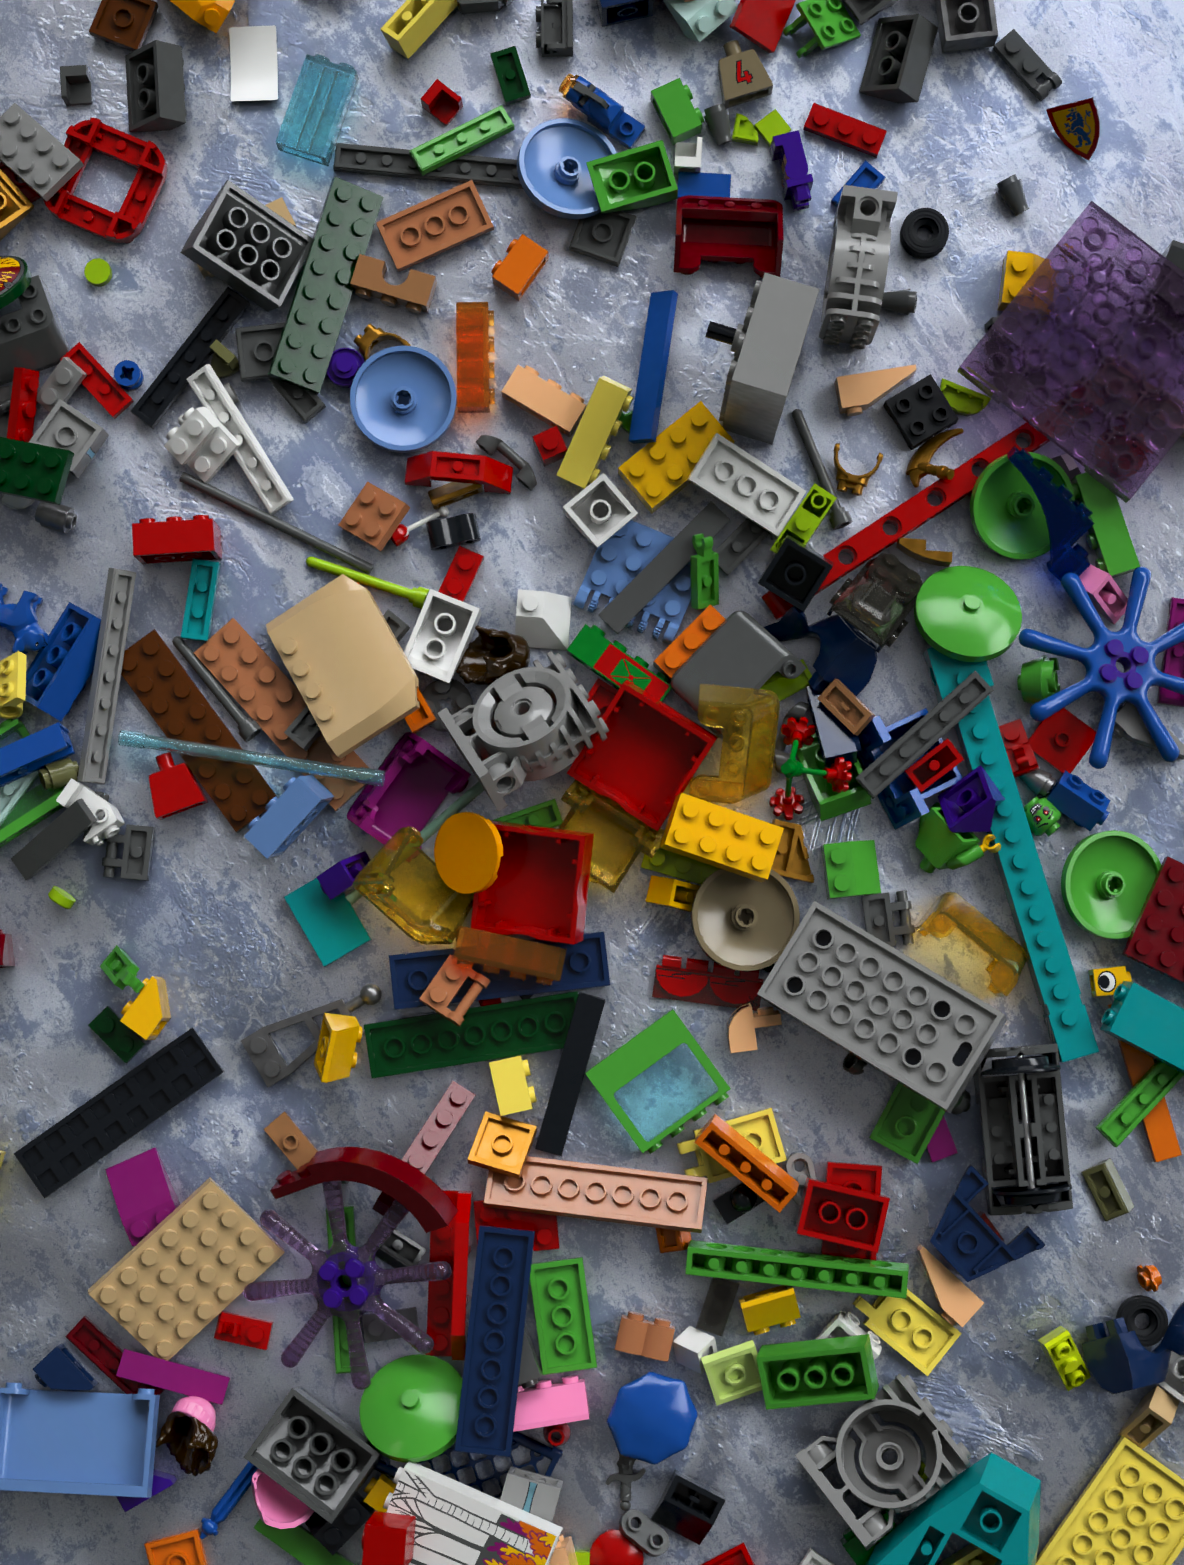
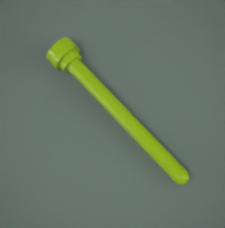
M312 556L306 559V564L309 567L336 576L344 574L360 584L409 599V603H413V607L422 609L430 590L421 586L410 589Z

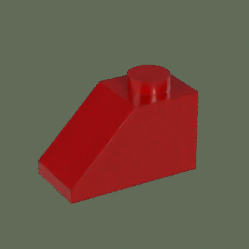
M947 738L908 767L903 773L914 788H918L921 793L965 759Z

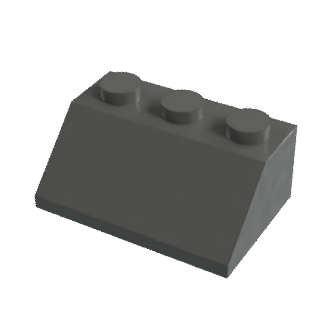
M920 14L879 18L859 92L895 103L918 102L938 27Z
M155 40L125 55L129 132L168 131L185 124L187 113L185 109L182 46Z

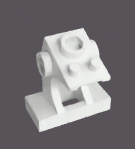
M71 778L56 801L68 808L76 800L82 798L97 819L83 841L92 846L95 844L101 846L104 843L102 839L115 836L120 831L119 828L125 823L115 806L97 795L87 786Z

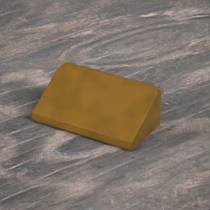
M450 482L428 491V495L433 508L437 510L442 506L450 505L483 492L482 484Z

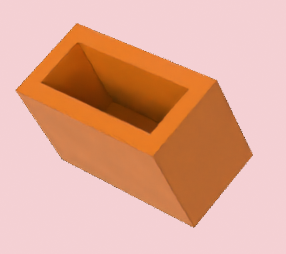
M524 234L518 240L513 239L506 251L508 255L503 261L499 260L491 271L493 274V284L518 301L549 260V252Z

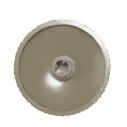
M719 869L701 884L696 892L691 908V926L699 947L712 961L735 971H755L776 963L800 923L799 906L792 888L782 876L772 869L768 880L762 883Z

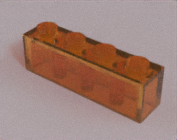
M456 302L458 413H489L490 404H495V388H490V378H495V362H490V352H495L494 336L489 335V326H494V310H489L488 302Z
M459 926L451 959L457 960V966L473 968V964L484 966L483 971L499 974L500 970L510 972L509 977L526 980L527 975L536 977V983L552 986L553 981L559 982L561 979L567 949Z

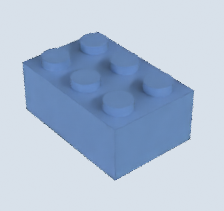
M312 774L300 775L297 778L292 777L283 786L285 792L279 798L275 796L265 806L266 813L261 818L259 816L254 818L247 826L249 831L244 837L267 859L282 855L335 797Z

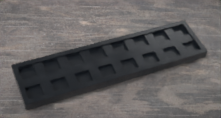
M192 1027L19 1149L14 1155L42 1196L47 1198L225 1071L196 1029Z

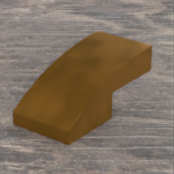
M899 538L896 548L916 560L949 567L952 563V552L926 550V540Z

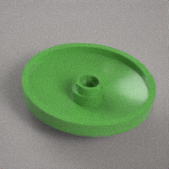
M1027 451L1009 453L990 463L978 477L970 499L971 521L980 540L995 553L1013 559L1035 558L1054 548L1067 533L1075 509L1073 487L1061 466L1049 457Z
M953 566L939 570L922 584L914 604L916 626L925 641L941 654L959 661L984 662L1002 655L1012 646L1021 628V606L1013 590L998 576L976 567Z
M1102 831L1081 840L1068 855L1061 875L1062 898L1069 915L1078 926L1094 936L1106 939L1130 937L1161 867L1157 855L1141 838L1124 831Z
M421 1354L398 1358L381 1368L367 1384L360 1403V1422L370 1444L383 1456L403 1463L426 1461L449 1449L456 1442L463 1380L457 1370L440 1358Z

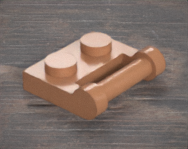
M449 955L419 998V1001L460 1027L464 1021V1015L483 988L486 989L490 984V980L452 955ZM470 979L474 983L457 1008L451 1011L448 1009V1006L465 981Z

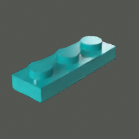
M192 560L181 632L182 639L208 642L221 565L219 562Z

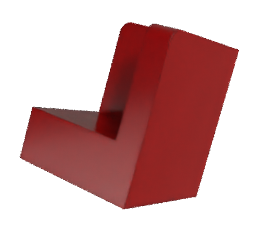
M438 79L421 97L422 108L445 126L453 120L463 107L462 98Z

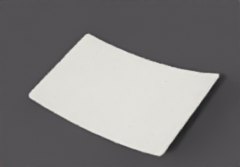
M276 26L230 27L231 101L277 100L278 62Z

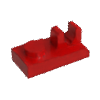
M1021 719L998 726L1014 778L1038 770L1039 766Z
M222 1311L219 1313L214 1338L267 1350L273 1322Z

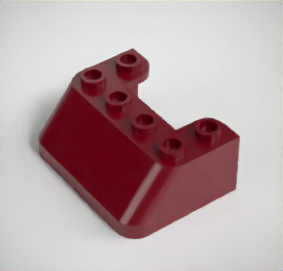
M691 195L678 198L674 272L691 275L700 269L701 260H707L712 263L729 261L737 264L753 263L754 272L761 278L764 277V273L780 277L784 240L782 204L771 199Z

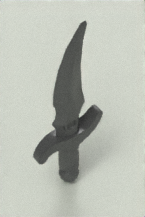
M619 1453V1460L617 1462L619 1473L611 1475L607 1479L606 1484L609 1485L614 1480L621 1481L620 1507L622 1510L627 1511L631 1507L629 1502L631 1501V1483L640 1479L646 1472V1469L643 1468L640 1472L633 1474V1464L636 1459L625 1457Z

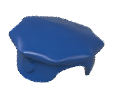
M648 1372L619 1389L607 1418V1424L621 1455L655 1465L688 1446L698 1414L684 1381Z

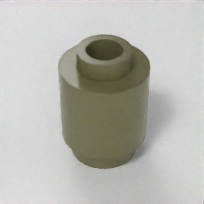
M69 757L44 765V768L38 770L43 788L45 790L50 788L51 790L65 787L71 778L77 781L79 766L76 761H72Z

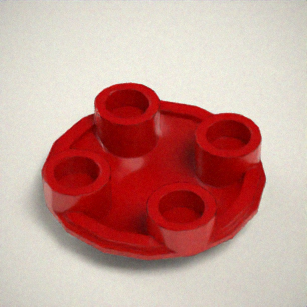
M608 1529L605 1533L599 1535L593 1542L590 1550V1565H643L644 1562L643 1551L625 1538L620 1530Z

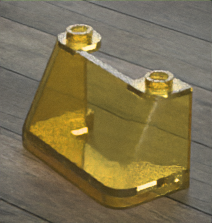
M410 826L402 827L363 867L352 885L412 940L426 945L452 944L473 906L474 893L463 894L448 887L440 877L436 863L420 849L423 843L421 833Z
M947 892L942 894L916 924L915 930L924 937L930 934L936 938L947 937L956 928L993 958L985 968L990 976V984L987 989L997 997H1007L1016 986L1026 964L1027 956L1024 948L957 893Z

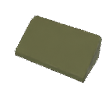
M1111 1158L1081 1172L1105 1222L1129 1213L1134 1208V1204Z

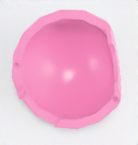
M257 1469L253 1474L251 1485L255 1505L262 1522L266 1525L278 1529L295 1528L306 1522L314 1513L311 1508L260 1469Z

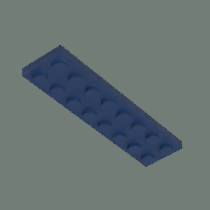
M604 932L584 934L583 941L575 945L532 939L389 955L394 1010L426 1006L419 1001V998L449 955H452L490 980V984L486 989L483 988L475 1001L610 986ZM467 979L451 1003H460L474 982Z
M485 1225L479 1226L455 1451L504 1457L511 1456L535 1231Z

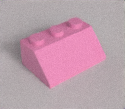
M578 1375L563 1377L562 1382L553 1384L551 1380L538 1381L535 1387L522 1388V1385H518L513 1432L590 1419L585 1379H578Z

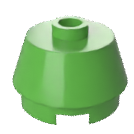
M1046 655L1022 664L1021 674H1018L1017 685L1018 690H1021L1024 702L1035 704L1060 691L1058 674L1055 671L1060 670L1057 658H1047Z

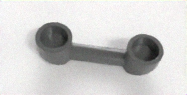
M481 435L476 441L477 445L488 455L492 456L498 450L520 469V472L515 477L526 488L532 490L537 485L530 464L501 439L489 435Z
M800 701L794 705L785 715L782 724L787 725V719L791 717L799 722L800 717L805 716L808 703ZM780 728L773 749V758L776 771L783 774L781 766L787 762L790 754L784 752L786 744L783 742V738L786 735L781 733Z

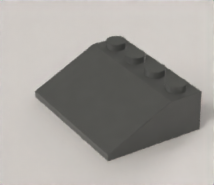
M227 180L192 230L180 253L269 312L281 307L308 255L313 238Z
M299 1387L290 1390L244 1456L246 1460L331 1524H333L365 1483L383 1457L365 1436Z

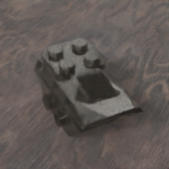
M881 553L878 557L869 560L853 580L848 577L829 603L832 604V607L827 615L831 616L833 612L837 613L877 643L879 647L876 651L879 653L884 645L890 648L909 623L905 618L914 607L916 597L923 584L921 577L916 571L909 569L901 563L893 554Z

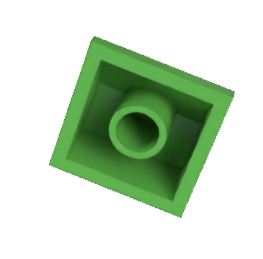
M874 840L823 844L821 846L827 900L881 893Z

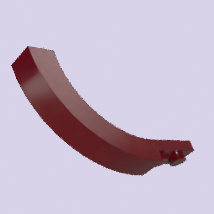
M336 1147L318 1151L309 1163L302 1165L298 1170L293 1172L287 1170L281 1173L276 1178L277 1182L270 1190L274 1198L278 1199L323 1182L352 1181L365 1184L388 1194L401 1203L417 1219L426 1233L448 1226L458 1211L443 1190L412 1165L392 1155L360 1147Z

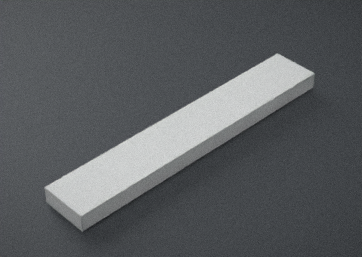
M204 365L186 380L203 407H206L241 443V446L233 455L270 515L275 514L294 499L211 365Z

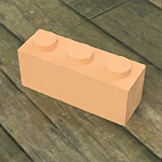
M517 365L501 391L502 398L551 427L557 426L561 433L571 437L586 409L584 399L572 392L570 395L561 390V385L551 379L545 381L538 377L539 373L530 366L526 365L523 368Z

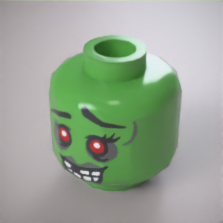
M1036 796L1024 806L1030 830L1035 836H1042L1046 833L1049 837L1060 827L1058 821L1062 814L1046 797L1039 799Z

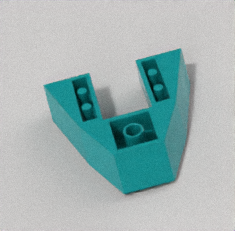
M991 1452L961 1472L955 1479L946 1484L945 1487L917 1507L875 1546L865 1565H935L952 1532L998 1558L995 1565H1035L1039 1546L1041 1480Z

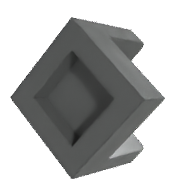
M86 65L60 66L61 97L66 106L92 104L91 73Z

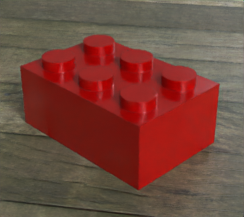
M195 515L193 520H182V517L176 516L167 517L166 521L156 522L153 518L140 519L139 523L132 524L133 556L143 565L190 562L193 559H222L220 527L213 518H209V515Z
M807 1177L795 1232L878 1253L890 1198Z

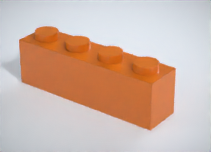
M714 1114L698 1133L695 1144L779 1213L796 1195L799 1182L718 1115Z

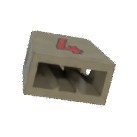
M738 40L724 44L723 47L727 57L721 58L718 61V75L722 102L725 104V108L727 109L771 95L773 83L756 51L750 49L742 52Z

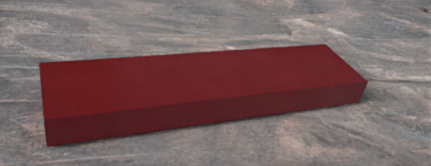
M86 1315L65 1336L124 1393L138 1394V1388L155 1389L154 1395H161L165 1390L116 1376L123 1350Z

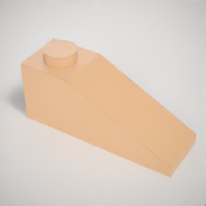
M916 364L837 377L834 384L839 413H847V416L862 414V410L868 409L913 377L916 372Z
M920 1244L917 1247V1251L938 1306L944 1310L941 1316L952 1326L957 1322L963 1327L981 1308L984 1302Z

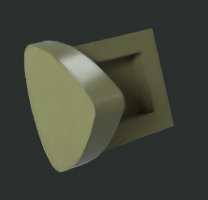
M216 339L210 345V349L214 353L211 367L219 379L227 378L240 371L239 361L231 351Z

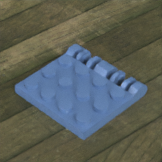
M633 520L628 522L596 549L573 605L584 609L591 591L595 593L587 611L593 613L596 610L601 595L610 598L609 604L674 537ZM691 561L641 610L644 614L637 632L643 633L651 615L659 619L653 630L652 638L658 640L666 621L669 625L662 642L670 645L675 640L691 601ZM637 615L626 627L632 628Z

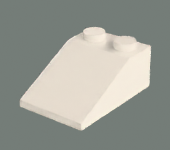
M430 589L404 651L412 668L450 684L481 617L482 612L480 608Z

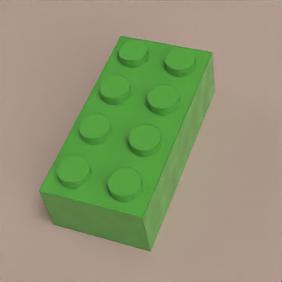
M869 1334L762 1345L756 1357L766 1410L875 1399L879 1388Z

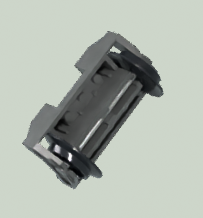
M1057 1043L990 1048L974 1074L976 1104H979L984 1150V1158H981L983 1178L989 1183L984 1188L989 1215H1016L1024 1212L1026 1214L1043 1213V1211L1053 1212L1073 1209L1060 1075L1061 1066L1059 1065ZM1042 1054V1056L1023 1057V1055ZM1016 1056V1058L992 1060V1068L982 1071L987 1058ZM1059 1182V1184H1047V1183ZM1003 1186H1015V1187L1000 1188V1189H995V1190H993V1188H992V1187H1003ZM996 1195L1003 1196L1005 1204H1000Z

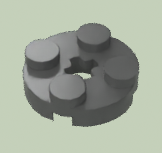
M437 679L430 683L422 692L437 719L436 722L429 726L440 732H447L437 714L441 711L442 706L439 704L441 700L446 701L448 698L452 700L451 705L453 709L451 711L448 710L451 715L468 705H473L469 690L461 682L454 679L451 680L450 684Z

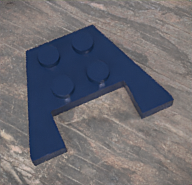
M972 1165L967 1167L928 1240L966 1282L972 1281L1045 1246L1043 1241L1029 1226H1026L1006 1245L968 1203L989 1184Z

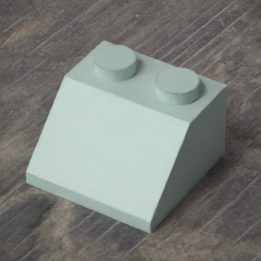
M663 0L684 35L697 42H701L734 14L738 8L734 0H693L689 2H684V0Z

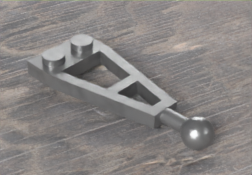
M366 984L362 987L360 995L347 1003L343 999L267 1025L241 1040L267 1087L292 1074L316 1052L320 1028L313 1017L338 1009L341 1015L353 1016L351 1012L364 1004L374 1005L378 1003L382 996L381 990L375 984ZM304 1021L316 1041L288 1065L270 1033Z

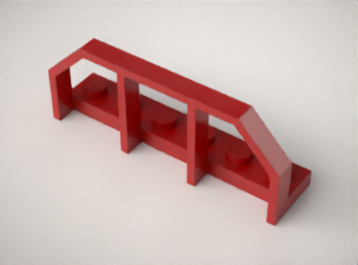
M443 1190L458 1211L448 1226L430 1232L426 1355L452 1357V1360L465 1361L466 1307L469 1302V1295H467L468 1256L471 1252V1246H469V1222L473 1191Z

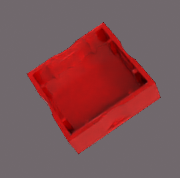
M626 680L602 717L609 729V732L605 733L607 739L602 741L597 733L592 734L590 740L593 748L588 750L584 745L567 774L596 793L614 800L626 812L658 832L672 810L675 797L684 792L718 737L629 680Z
M491 820L500 834L503 844V856L500 859L497 872L498 877L495 882L486 890L474 893L470 930L502 935L521 934L538 940L573 945L582 942L594 833Z

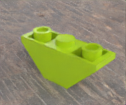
M814 483L770 551L776 553L787 534L807 545L837 497Z

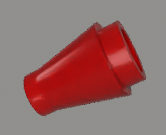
M564 1423L544 1427V1439L552 1446L564 1445L570 1438L569 1425ZM553 1432H559L561 1434V1438H552L551 1434Z

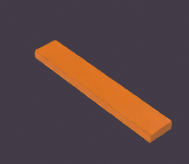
M1117 1039L1131 1087H1133L1155 1063L1153 1057ZM1164 1096L1142 1120L1154 1162L1182 1155Z

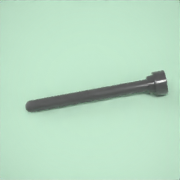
M795 409L792 412V417L820 485L824 490L837 497L803 413L800 409ZM837 498L830 508L832 512L830 513L831 518L829 521L833 530L840 529L853 522L849 511H846L844 507L841 508Z
M180 636L174 637L173 645L239 725L237 727L239 729L238 734L242 739L248 742L257 736L262 730L255 720L252 721L250 718L245 717Z

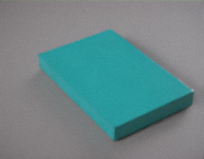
M315 878L284 898L323 966L326 967L372 939L354 908L345 898L346 895L344 894L330 900L322 891L318 879Z

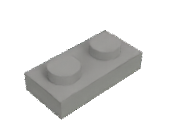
M63 357L38 391L36 401L50 412L59 399L67 403L87 374L69 357Z

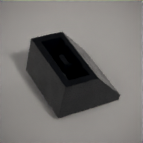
M675 1469L650 1519L700 1545L714 1525L725 1502V1496L723 1493Z

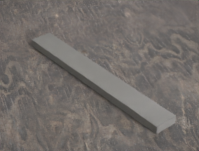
M109 568L77 781L105 784L136 572Z

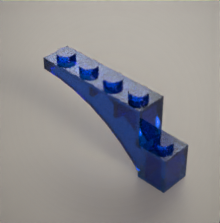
M1014 446L1007 453L1008 459L1022 473L1032 487L1045 515L1050 545V560L1046 563L1048 570L1060 581L1066 573H1075L1080 576L1090 566L1087 558L1089 553L1079 543L1075 546L1074 544L1094 524L1091 517L1093 512L1082 502L1079 505L1071 499L1074 495L1063 484L1058 487L1051 481L1054 476L1045 467L1042 466L1038 469L1032 463L1035 459L1024 448L1019 451Z

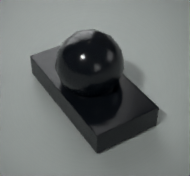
M741 1182L714 1199L713 1203L726 1224H729L765 1200Z

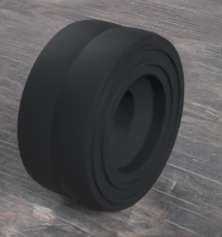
M920 208L912 211L905 218L900 230V241L903 248L909 255L919 259H928L939 254L949 237V226L946 219L940 212L931 208ZM921 227H927L931 230L932 237L928 240H922L918 237L917 230Z
M1137 1295L1126 1299L1120 1305L1116 1314V1319L1124 1317L1128 1332L1135 1331L1143 1347L1157 1344L1165 1336L1168 1329V1316L1164 1307L1156 1300L1147 1296ZM1141 1313H1145L1149 1317V1325L1144 1329H1139L1135 1325V1318Z

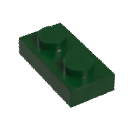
M513 46L490 53L506 106L530 99L531 94L516 47Z
M107 1006L88 1026L125 1063H128L146 1043L132 1029L120 1022L121 1018L110 1006Z

